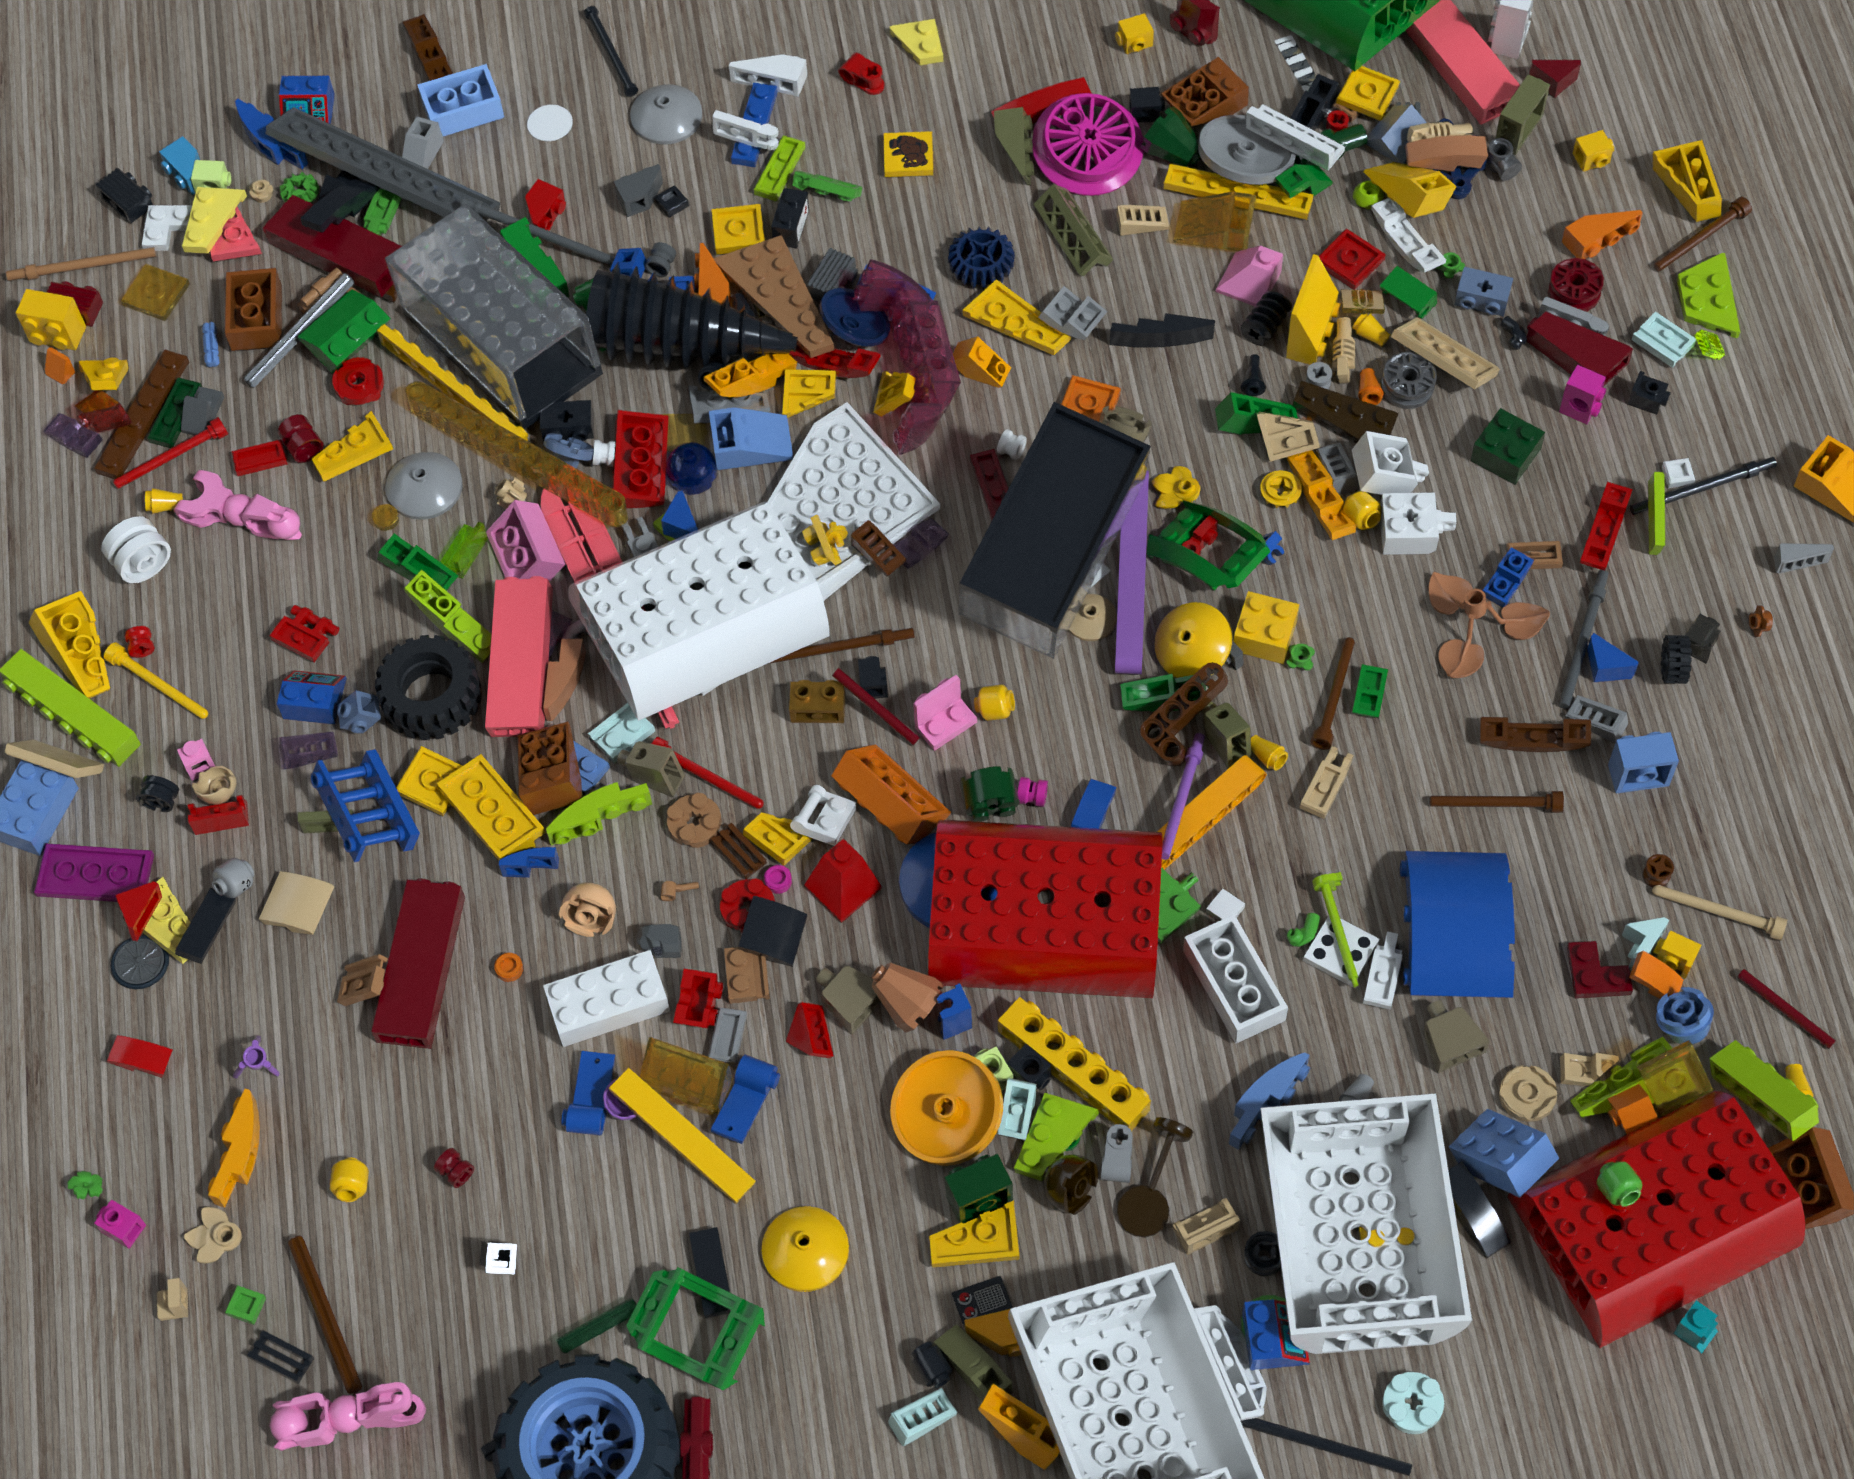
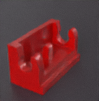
M237 795V801L196 808L194 803L188 804V809L191 815H188V822L194 834L199 835L249 826L247 801L243 795Z

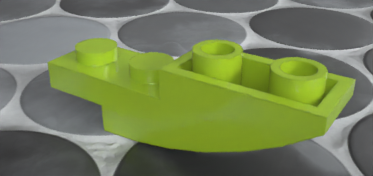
M421 570L408 583L404 591L439 630L449 639L458 642V646H463L483 663L490 655L492 634L461 608L462 604Z
M615 782L577 800L559 814L546 828L550 844L561 845L577 837L592 836L598 831L603 830L601 820L606 818L614 819L623 813L632 810L640 811L652 805L647 783L620 791L618 782Z

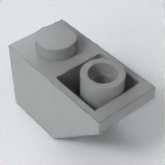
M416 116L406 133L402 157L428 169L444 142L438 122Z

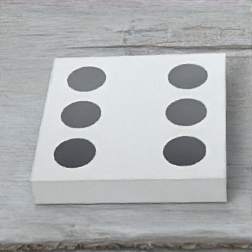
M1328 916L1306 952L1303 961L1353 987L1352 981L1348 979L1331 920ZM1340 918L1359 977L1379 944L1380 939Z

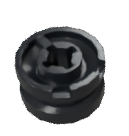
M144 776L141 783L142 789L138 790L136 796L137 802L142 800V806L154 811L156 808H162L161 812L172 811L175 803L173 799L177 798L180 790L178 786L170 780L159 776Z
M1259 1231L1253 1234L1247 1240L1244 1250V1260L1248 1269L1262 1277L1278 1273L1281 1269L1277 1235L1269 1231ZM1268 1250L1270 1258L1267 1256L1259 1257L1260 1251Z

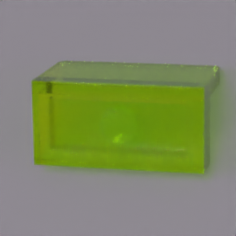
M478 522L474 528L464 524L440 561L459 575L458 577L461 579L464 578L488 540L484 523Z

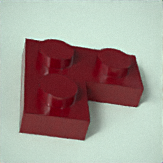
M1596 941L1568 943L1567 952L1575 999L1632 995L1633 987L1631 978H1629V965L1601 967Z

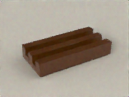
M731 822L727 825L728 828L725 831L722 829L717 837L714 835L710 840L714 847L742 877L747 879L767 864L762 854ZM731 834L753 856V858L757 861L756 864L730 837ZM723 840H725L728 843V845L750 867L748 870H746L744 866L721 843Z

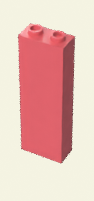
M1440 0L1405 31L1475 119L1482 125L1500 116V113L1515 94L1520 84L1451 0Z
M532 576L530 579L506 577L504 580H495L485 728L491 737H518L519 735L544 728L545 713L543 706L549 661L553 588L549 580L541 576Z

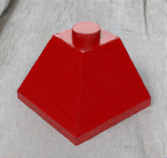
M844 838L822 856L804 884V887L841 923L882 889L881 884L863 857Z

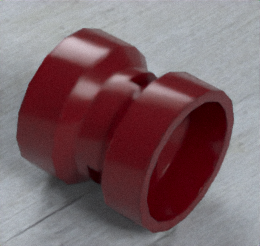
M449 1148L436 1160L434 1170L440 1176L446 1175L448 1183L454 1188H459L469 1180L475 1167L468 1160L460 1159V1153L454 1148Z

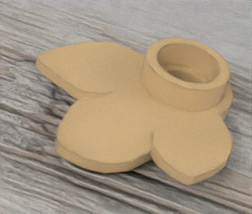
M211 1207L202 1208L201 1217L204 1225H200L184 1235L187 1243L199 1250L197 1254V1262L212 1263L218 1260L225 1251L235 1249L242 1239L241 1230L236 1224L229 1222L226 1213ZM232 1234V1238L229 1241H223L225 1235Z

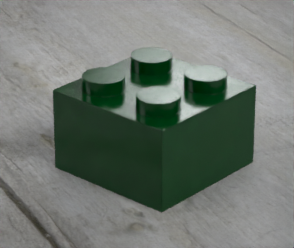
M1500 408L1474 443L1470 461L1516 485L1541 450L1545 431Z
M998 1153L993 1156H981L973 1165L966 1168L962 1166L951 1170L948 1176L945 1177L946 1198L958 1223H966L980 1217L982 1213L989 1210L992 1212L1004 1207V1204L1013 1201V1183Z

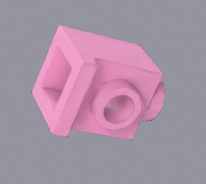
M202 739L188 741L182 748L177 749L192 781L199 779L200 772H205L215 766ZM205 760L207 761V764L194 770L192 769V766Z

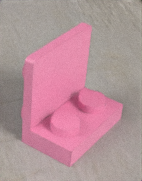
M957 675L950 679L942 680L937 688L929 693L921 694L913 704L915 729L934 751L977 723V717L961 699L960 678Z

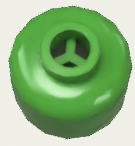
M1623 1161L1608 1162L1600 1169L1597 1186L1609 1203L1625 1207L1639 1199L1642 1181L1628 1163Z

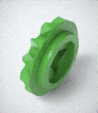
M303 172L300 175L292 173L289 179L284 178L283 184L280 185V195L284 202L292 195H295L311 203L319 193L317 180L313 178L312 174L305 175ZM303 185L304 190L297 189L295 191L294 186L301 187Z

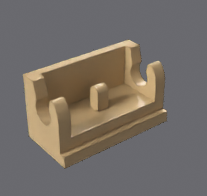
M1224 1198L1218 1204L1182 1222H1175L1172 1225V1229L1186 1254L1189 1255L1239 1230L1240 1219L1227 1198Z

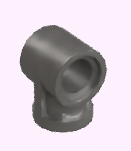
M1497 138L1492 140L1488 146L1486 167L1490 171L1498 173L1503 181H1507L1521 171L1522 164L1512 153L1513 146L1511 142L1504 138Z

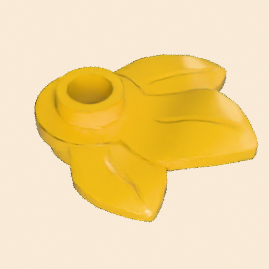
M1174 466L1171 474H1160L1151 481L1153 487L1161 493L1155 506L1162 509L1176 508L1183 502L1182 500L1195 501L1201 489L1199 482L1192 478L1191 471L1183 466Z

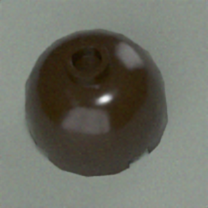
M1064 1155L1055 1160L1044 1172V1191L1049 1202L1065 1213L1076 1215L1081 1212L1092 1198V1196L1087 1195L1091 1186H1097L1099 1173L1097 1164L1079 1155Z

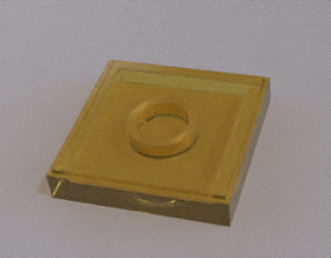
M145 264L121 299V303L127 308L166 321L189 287L190 282L187 278Z
M1689 1040L1637 1066L1661 1116L1713 1091L1698 1055Z

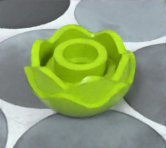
M1370 180L1359 183L1353 191V199H1355L1356 204L1365 209H1371L1373 204L1382 201L1384 198V191Z

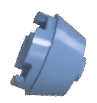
M1682 987V992L1674 993L1669 997L1666 993L1659 1000L1656 1021L1661 1030L1674 1042L1682 1045H1691L1700 1042L1709 1033L1714 1009L1711 1002L1704 997L1700 990Z

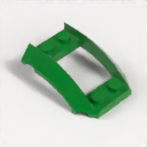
M1182 500L1185 506L1184 510L1162 530L1158 537L1149 534L1146 553L1148 558L1152 559L1154 556L1161 558L1162 562L1180 568L1200 579L1213 591L1222 585H1226L1227 589L1238 587L1270 553L1263 536L1246 523L1221 510ZM1209 515L1218 520L1219 525L1230 529L1246 539L1220 569L1197 553L1182 546L1184 542L1193 536L1195 529Z
M677 1267L675 1270H660L652 1273L626 1326L631 1336L635 1338L638 1349L721 1390H725L738 1382L733 1377L759 1324L765 1327L763 1308ZM681 1286L731 1311L705 1364L654 1340Z

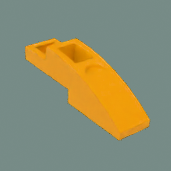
M766 354L751 362H747L742 358L704 376V381L720 396H748L774 387L776 379L785 375V369H796L797 361L789 354Z
M246 1088L241 1097H237L234 1102V1113L230 1121L226 1122L223 1126L221 1140L228 1151L223 1153L218 1174L211 1179L208 1186V1196L212 1202L224 1208L236 1182L248 1184L258 1152L260 1137L259 1112L256 1099L251 1091Z

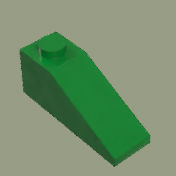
M1230 392L1215 408L1218 430L1236 434L1262 433L1257 418L1258 412L1298 418L1297 411L1290 404Z

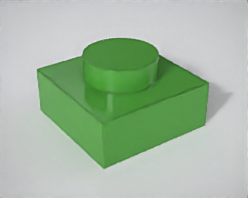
M237 1286L225 1313L227 1316L254 1325L266 1297L264 1294Z

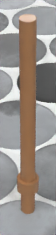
M154 247L40 266L31 264L25 265V268L6 271L8 281L22 278L32 280L38 279L41 275L156 257V251Z

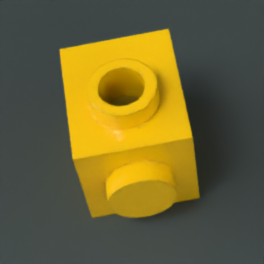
M1145 13L1118 21V32H1115L1117 44L1123 47L1126 54L1139 52L1153 46L1154 30Z
M1600 130L1576 138L1572 154L1583 172L1594 168H1602L1610 163L1612 153L1614 152V144L1606 136L1605 132Z

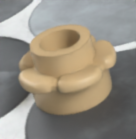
M257 180L250 185L249 194L255 201L264 203L271 199L273 186L270 185L269 181Z

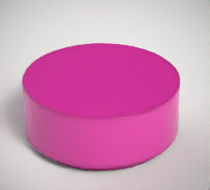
M782 865L771 866L764 874L765 885L769 887L772 893L781 894L786 892L792 884L789 869Z

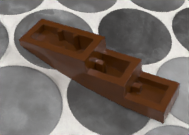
M425 14L403 21L404 28L428 80L431 81L453 74L446 56L439 45L438 38Z

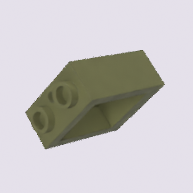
M1529 74L1500 113L1495 139L1504 138L1511 142L1514 155L1518 153L1543 117L1550 84Z

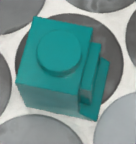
M1696 1300L1673 1334L1702 1354L1718 1332L1716 1329L1718 1322L1715 1321L1718 1315Z

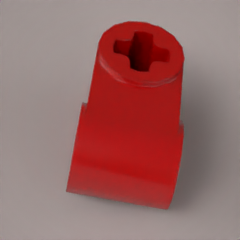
M854 52L838 69L840 77L846 83L856 86L867 94L877 95L884 90L885 84L881 78L883 73L881 66L865 58L860 53Z

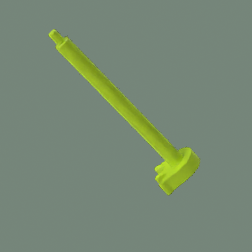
M1341 872L1323 874L1313 879V887L1315 891L1322 892L1348 979L1352 981L1353 987H1357L1358 974L1332 891L1337 890L1336 886L1341 885L1340 881H1343Z

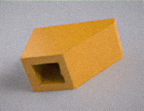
M978 336L958 342L949 360L966 378L997 388L1003 386L1011 370V367Z

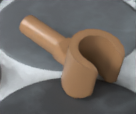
M666 881L662 884L661 900L673 901L676 899V892L698 889L699 883L676 884L672 881Z

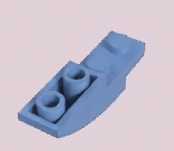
M1304 1052L1291 1057L1267 1071L1252 1084L1235 1105L1234 1116L1240 1120L1230 1134L1229 1145L1239 1150L1244 1142L1248 1144L1256 1132L1255 1124L1258 1120L1262 1121L1261 1108L1282 1106L1283 1103L1289 1104L1296 1092L1293 1087L1298 1080L1303 1082L1311 1067L1308 1066L1310 1055Z

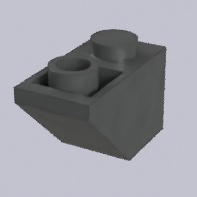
M659 164L614 181L616 197L627 217L651 208L655 196H657L663 184Z

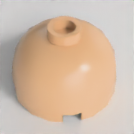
M581 883L575 885L566 893L561 903L559 916L560 919L563 917L565 920L564 925L566 928L578 935L594 937L593 932H602V935H604L613 926L616 904L612 894L606 888L594 883Z

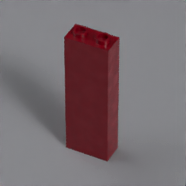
M292 195L262 228L270 245L329 273L338 268L342 274L346 273L353 279L354 285L381 298L412 264L405 247L346 219L339 225L331 223L323 233L302 226L300 218L314 204L295 195Z
M423 878L407 880L383 980L384 985L380 993L371 1031L376 1043L426 1049L432 1048L465 901V895L460 885L450 881L443 882V884L433 883Z

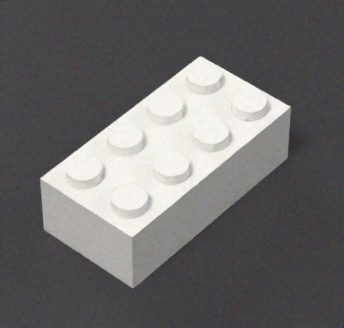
M1231 915L1184 937L1183 952L1235 1044L1286 1021L1288 1006L1235 915Z
M651 950L543 985L563 1047L670 1012L668 1000Z

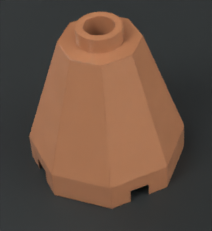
M893 963L886 964L885 967L881 964L871 976L874 980L871 987L895 1024L905 1033L914 1030L919 1025L915 1022L917 1018H926L936 1004L938 996L942 994L940 989H943L944 986L934 977Z

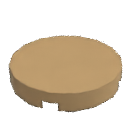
M1517 1066L1507 1072L1502 1079L1499 1098L1506 1112L1517 1120L1526 1122L1539 1121L1548 1116L1557 1101V1087L1549 1073L1536 1066Z

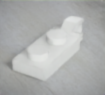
M1387 931L1384 946L1377 945L1374 950L1363 1004L1391 1010L1402 960V950L1395 949L1398 938L1397 933Z

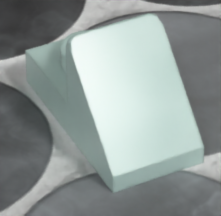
M1667 918L1634 922L1625 926L1622 936L1634 943L1628 954V957L1632 959L1629 964V970L1632 971L1639 952L1652 953L1669 923Z
M1008 1078L1003 1102V1115L998 1130L999 1135L1026 1140L1032 1110L1036 1102L1037 1084Z

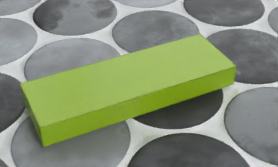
M784 135L781 137L778 147L774 150L754 188V195L777 202L805 149L804 141Z
M1654 472L1648 481L1649 555L1660 554L1665 546V485L1663 472Z

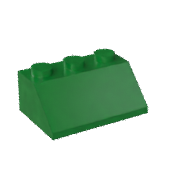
M351 289L297 338L334 374L336 369L338 370L343 366L342 363L351 359L377 336V330L383 324L388 325L391 318L374 300Z

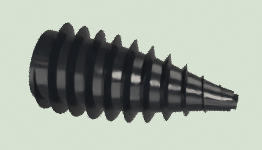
M617 262L612 272L597 270L589 294L584 328L585 344L590 345L593 354H596L603 347L607 349L609 359L613 360L618 352L622 350L625 351L627 361L631 363L638 353H644L647 365H650L657 355H663L666 367L671 365L676 356H681L684 366L688 368L694 357H701L703 365L706 366L713 357L721 356L725 365L726 363L728 364L731 356L742 355L746 360L749 355L763 354V356L766 354H790L791 351H796L798 337L793 336V333L763 322L762 317L757 319L746 314L745 306L740 311L729 306L728 295L720 303L712 299L709 287L705 294L701 296L694 292L692 280L686 289L683 290L676 287L674 275L667 284L660 283L657 279L656 270L646 280L640 278L637 266L630 276L621 273L619 262Z

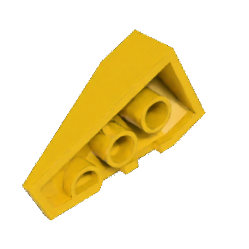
M79 591L35 609L29 620V625L41 645L76 689L90 699L109 691L110 685L105 661L100 650V638L96 631L95 615L82 591Z

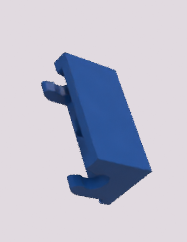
M960 983L955 985L954 989L942 993L937 998V1003H942L945 1000L951 1001V1007L945 1008L938 1016V1022H941L942 1031H940L943 1040L972 1029V1008Z

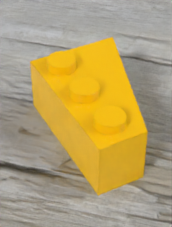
M1702 140L1653 151V170L1696 222L1721 216L1722 198Z

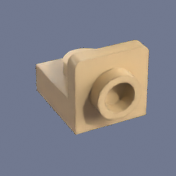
M180 1278L168 1279V1290L157 1292V1314L159 1320L188 1317V1289Z

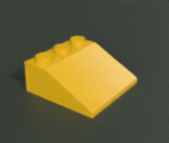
M1315 254L1312 256L1291 313L1286 353L1287 359L1309 365L1317 362L1318 357L1323 358L1327 345L1324 342L1325 337L1330 338L1334 323L1331 322L1332 318L1338 317L1341 303L1337 302L1339 292L1319 256Z

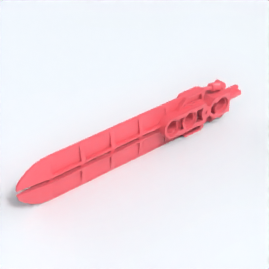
M556 478L568 503L567 506H564L552 480L547 482L541 495V511L574 583L621 563L622 560L589 493L581 485L568 478ZM569 512H572L583 535H578L568 515ZM583 542L587 543L597 563L596 566H593L582 544ZM643 605V606L641 607V609L644 610V611H646V609H645V607H644V605ZM672 706L657 712L665 729L668 727L672 729L675 727V724L679 723Z

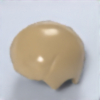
M214 766L205 772H200L199 780L197 783H192V788L200 800L209 805H219L231 798L235 791L237 780L230 769L224 766Z

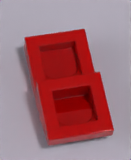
M117 1035L107 1062L130 1071L137 1069L162 1078L173 1049L144 1040Z

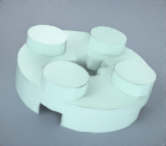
M1406 1372L1396 1375L1386 1387L1383 1396V1410L1386 1417L1388 1416L1390 1421L1394 1423L1393 1426L1398 1430L1408 1434H1421L1428 1431L1429 1428L1433 1427L1440 1420L1444 1409V1397L1438 1382L1418 1372ZM1416 1396L1422 1405H1417L1416 1410L1410 1409V1404L1405 1403V1399Z

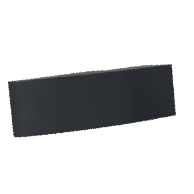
M1317 74L1309 90H1305L1290 119L1315 131L1341 91L1340 84Z
M1460 1162L1448 1170L1455 1216L1487 1259L1509 1245L1511 1241L1484 1192L1464 1163Z

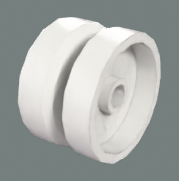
M132 517L120 522L110 530L102 542L101 551L124 581L139 583L150 579L166 565L170 558L171 548L163 536L158 534L157 529L149 519L145 517Z

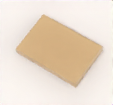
M37 740L7 743L5 749L7 755L73 778L100 774L104 767L103 763Z

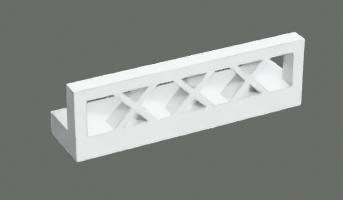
M1263 104L1259 109L1251 106L1246 112L1247 129L1328 171L1345 151V146Z

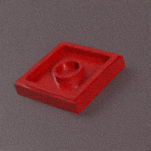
M1346 228L1319 255V258L1330 275L1355 290L1385 260L1386 254Z

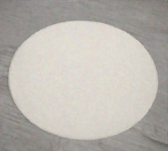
M545 105L531 113L527 121V128L530 134L539 140L554 141L564 137L570 131L573 120L567 109L558 105Z

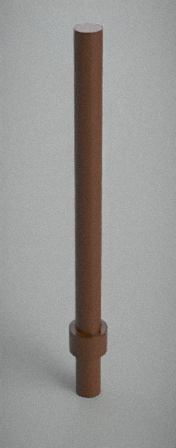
M913 628L897 631L887 629L881 630L880 634L806 646L768 664L883 644L884 646L893 645L895 641L915 638Z

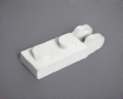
M715 110L712 115L713 133L715 135L756 148L774 150L778 147V139H776L778 137V128L770 124L761 125Z

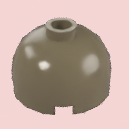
M1110 406L1102 409L1099 419L1100 423L1141 442H1145L1151 428V421L1149 419L1147 423L1143 421L1144 415L1120 406H1116L1115 411L1109 410Z

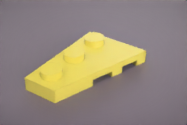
M197 187L182 244L184 252L208 254L223 233L222 228L228 219L233 218L236 213V207L247 197L246 191Z

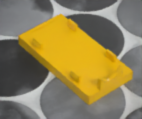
M482 754L437 783L439 791L498 861L516 852L531 847L535 848L534 840L545 834V829Z

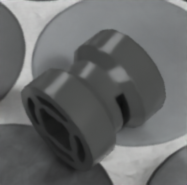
M657 242L653 245L651 250L652 256L648 257L645 268L651 274L656 270L657 277H665L670 271V263L676 257V251L666 243Z

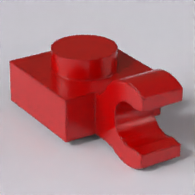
M1209 515L1195 529L1193 536L1184 542L1182 546L1201 555V550L1207 544L1211 545L1218 536V520Z

